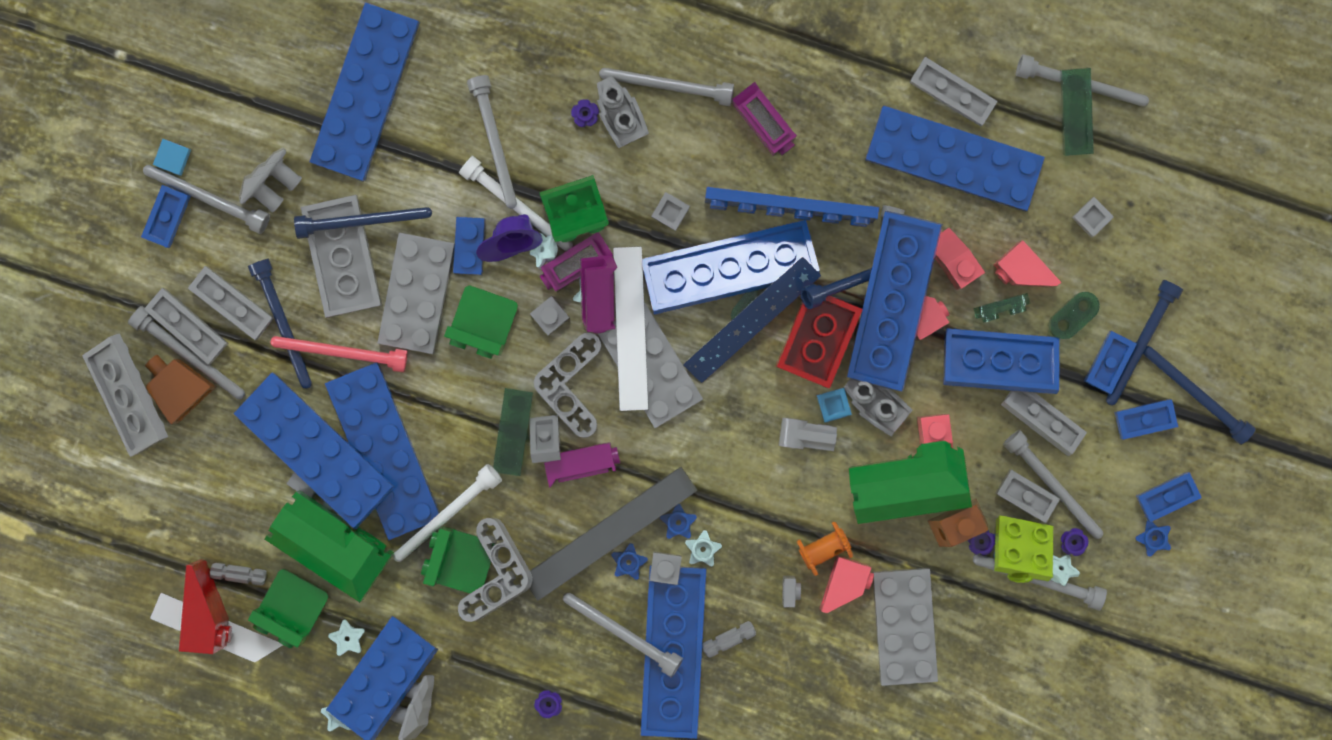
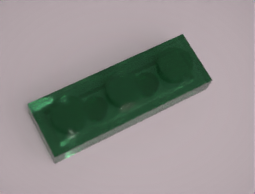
M1091 68L1061 69L1063 155L1094 154Z
M505 388L493 468L498 473L521 476L534 392Z

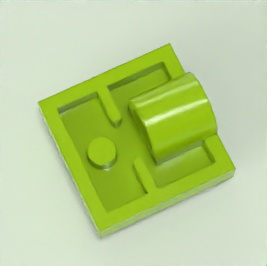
M999 515L996 519L994 571L1007 573L1008 579L1016 583H1027L1033 579L1049 582L1053 578V526Z

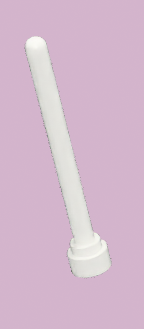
M471 156L461 168L459 174L467 180L471 179L474 182L477 180L505 203L501 185L484 172V168L481 166L482 163L478 159ZM516 198L517 206L513 210L519 215H528L531 224L547 237L552 235L550 224ZM571 241L556 242L565 251L573 248Z
M486 464L478 471L477 481L400 547L393 555L394 560L397 562L403 561L426 541L434 531L436 532L480 492L484 489H494L502 482L498 472L492 466Z

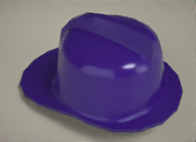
M528 215L506 217L497 223L493 236L478 246L476 254L482 261L497 262L537 248L541 245L543 238L539 232L533 230Z

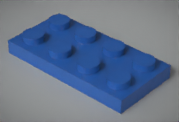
M946 328L943 385L1057 394L1059 392V337Z
M392 616L326 710L364 740H375L436 654L438 648L399 619Z

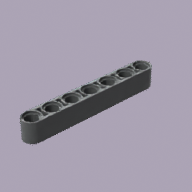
M682 467L676 469L530 570L533 581L529 590L537 601L545 597L695 493L697 488Z

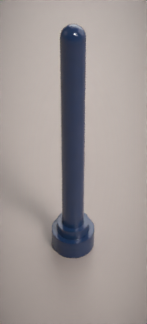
M429 207L317 220L302 215L294 216V226L297 239L309 238V235L314 234V231L426 219L432 216V210Z
M269 258L249 265L248 269L251 276L255 277L256 281H260L281 337L295 339L270 278L273 267ZM287 349L301 387L304 389L310 388L312 381L300 351Z
M872 268L825 286L811 284L803 287L800 292L803 304L808 309L816 308L822 305L826 297L868 282Z
M1167 280L1161 282L1158 291H1160L1158 294L1159 300L1136 342L1137 345L1112 394H1108L1106 398L1108 405L1113 406L1118 402L1169 304H1173L1175 299L1179 300L1184 290L1181 287Z
M1151 346L1146 347L1143 355L1229 427V432L1240 445L1244 444L1254 434L1256 428L1248 421L1244 422L1241 419L1237 420L1155 349Z

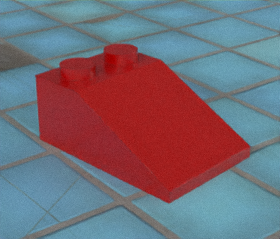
M200 559L186 565L179 651L215 654L226 647L227 643H230L232 626H228L229 617L214 579L210 577L206 560Z

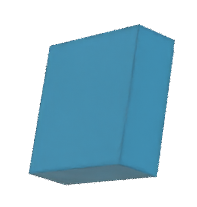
M162 139L153 165L182 176L191 149Z
M844 388L816 395L824 423L852 415Z

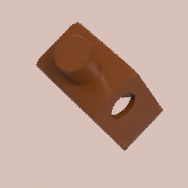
M155 355L145 365L155 376L146 385V389L170 424H179L217 387L181 359H174L167 365L159 355Z
M977 499L972 500L971 508L947 511L928 520L939 547H953L988 531V523Z

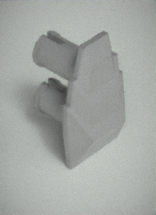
M612 76L598 82L599 100L597 102L601 110L599 115L617 147L621 148L648 135L647 126L635 97H631L625 87L622 88Z
M285 148L273 152L251 174L244 176L239 194L241 204H245L249 198L254 197L273 213L280 206L283 198L264 184L266 178L272 175L286 186L289 191H292L298 185L302 177L298 176L283 163V157L286 154Z
M853 378L844 386V389L853 400L851 403L860 411L859 415L890 436L895 433L913 411L890 388Z
M426 675L420 683L415 682L406 695L412 699L408 709L399 705L389 720L402 725L398 737L399 740L415 739L428 725L434 675Z

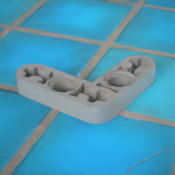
M593 333L580 335L543 368L534 379L536 391L577 436L583 438L594 434L597 429V420L565 383L601 351V340ZM584 338L588 340L595 339L596 343L593 346L596 350L594 352L589 350L584 352L581 356L585 357L586 360L581 363L579 357L571 352V349L575 346L576 350L579 351L584 346L582 342ZM565 356H571L576 361V367L571 372H564L560 368V360ZM554 365L557 372L564 376L565 379L560 382L559 377H557L551 383L553 386L552 390L548 388L542 390L540 388L542 384L540 378L542 376L549 378L554 374L550 370ZM569 396L572 398L574 406L571 411L563 412L558 408L560 397ZM578 407H581L583 412L579 413V416L584 420L589 418L592 421L589 425L591 428L589 432L586 430L580 432L577 427H579L580 423L576 418H573L572 422L567 419L568 416L576 412Z
M497 518L481 520L478 523L476 533L499 576L460 601L458 613L467 622L484 618L527 591L532 585L533 577L506 527ZM487 525L495 526L496 530L493 531L495 538L492 535H486V531L489 529ZM496 540H504V542L498 543L494 547H492L493 543H497ZM502 547L508 548L511 553L510 561L507 563H502L498 558V552ZM517 564V567L512 568L513 570L506 572L505 568ZM515 574L523 575L524 579L521 580V585H514ZM493 586L498 587L502 593V597L498 602H493L489 597V591ZM480 601L484 602L485 605H481L474 610L475 614L468 613L467 609L470 608V604L479 603Z

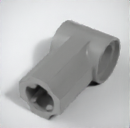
M782 418L778 446L797 449L807 447L834 451L837 427L810 424L807 421Z

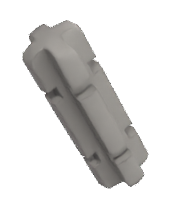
M214 563L210 569V577L219 580L225 578L226 581L247 584L252 582L254 585L261 586L266 582L267 571L262 569H254L253 571L252 568L235 565L226 567L225 564Z
M747 621L741 624L738 629L735 627L716 636L714 641L710 639L704 642L702 648L706 656L711 658L719 654L718 651L720 650L725 651L742 643L744 638L748 640L754 637L756 631L753 624Z

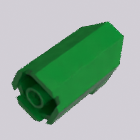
M938 441L921 444L916 448L917 453L913 457L910 454L907 458L850 466V488L854 498L853 507L857 523L863 524L971 508L972 501L964 450L958 446L957 450L951 448V443Z
M301 490L295 492L292 498L296 499L293 505L288 502L284 505L268 530L271 533L266 535L264 540L360 603L364 600L394 555V552L391 549L385 552L384 549L387 545L360 527H358L356 532L351 530V526L343 518Z

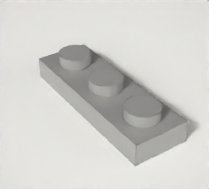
M926 57L909 82L980 127L983 126L998 102Z
M204 266L188 287L190 291L254 340L259 339L274 319V317L208 266Z
M162 288L144 308L147 313L208 365H211L229 344L165 288Z
M1010 391L1001 404L1067 456L1074 453L1087 433L1035 392Z

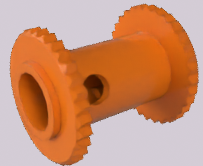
M832 522L834 532L805 547L801 540L797 541L800 548L799 552L807 568L811 569L814 576L818 575L815 566L846 551L849 558L853 557L850 549L852 547L842 528H839L836 522Z

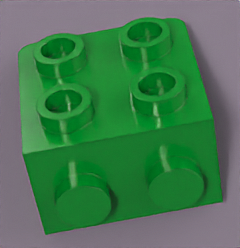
M594 175L540 192L555 242H569L578 235L587 232L590 234L597 233L609 224Z
M468 285L464 288L452 325L447 326L444 337L451 339L450 345L464 350L467 345L478 348L476 354L492 359L494 354L501 356L518 309V304L508 298Z
M445 526L441 527L439 532L434 531L429 544V548L433 549L430 560L425 559L421 570V575L425 576L423 584L433 587L436 584H440L470 594L485 585L491 560L478 536Z
M281 569L277 573L262 603L252 611L248 621L254 624L253 628L258 632L266 635L271 633L279 637L277 641L288 648H293L294 646L298 648L305 643L329 599V593L291 571Z

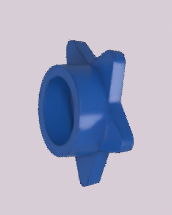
M680 504L675 506L671 514L660 516V519L668 526L666 535L668 539L678 534L686 538L691 537L690 525L696 520L697 516L685 513ZM677 520L681 521L680 525L676 524Z
M1147 521L1145 532L1136 536L1135 539L1145 544L1147 555L1151 557L1157 550L1171 549L1168 542V533L1171 527H1157L1153 522ZM1154 535L1157 536L1155 541L1152 540Z
M632 543L628 545L624 552H613L611 554L617 563L616 577L628 574L637 580L639 579V567L648 561L647 557L636 554ZM627 560H631L630 565L626 564Z

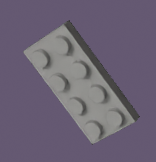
M357 195L301 207L302 215H306L307 218L312 217L313 220L362 214ZM365 226L314 231V234L309 235L308 243L325 318L382 306Z
M399 233L378 344L434 354L455 243Z
M644 303L648 409L644 411L654 428L700 402L703 398L646 303ZM615 320L613 321L615 329L598 333L618 366Z
M120 333L110 336L82 355L130 457L142 453L168 437L164 423L160 420L155 410L152 398L147 393L141 380L140 372L135 367L128 347L123 342Z
M919 568L872 572L874 573L873 587L881 686L938 682L930 569Z

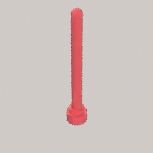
M274 336L270 341L271 345L275 348L388 364L387 367L393 368V371L403 373L405 372L408 350L402 349L384 353Z

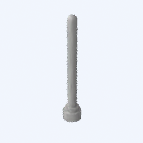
M1022 54L1017 65L1016 76L1028 79V77L1034 78V76H1038L1143 107L1149 103V98L1145 95L1038 65L1039 62L1035 61L1034 57Z
M602 68L599 71V76L602 79L612 76L618 82L712 97L714 101L719 102V105L731 106L734 84L723 82L722 85L717 84L715 87L610 68Z
M488 75L476 76L467 80L469 92L473 93L474 98L478 100L506 206L509 209H513L517 206V200L488 97L490 94L489 89L491 88Z
M146 165L143 168V173L146 176L246 221L245 224L249 226V229L258 234H262L269 223L270 214L260 209L257 211L246 210L156 167Z
M140 306L130 317L128 324L137 331L140 329L143 332L148 331L236 399H242L245 396L242 388L213 366L205 363L192 350L153 322L154 318L144 310L143 306Z
M1021 430L1009 436L1003 443V446L1010 453L1014 452L1016 456L1020 455L1095 539L1102 538V529L1028 448V438Z
M976 554L973 556V563L994 570L995 559ZM1033 579L1030 581V583L1083 599L1089 608L1098 611L1102 609L1107 595V589L1098 586L1085 589L1070 583L1062 586L1061 583H1056L1053 580L1048 582Z
M571 593L564 594L563 601L658 662V666L662 668L661 672L671 678L674 676L683 661L681 656L674 652L670 654L669 652L664 653L575 595Z

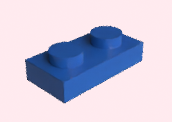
M162 185L141 237L170 248L191 196Z
M456 217L454 274L482 275L483 261L477 257L476 250L485 238V218Z
M1109 331L1084 382L1108 394H1112L1137 343L1113 331Z
M1172 399L1114 412L1120 439L1122 440L1178 427Z
M1185 472L1136 495L1149 522L1202 498L1190 472Z

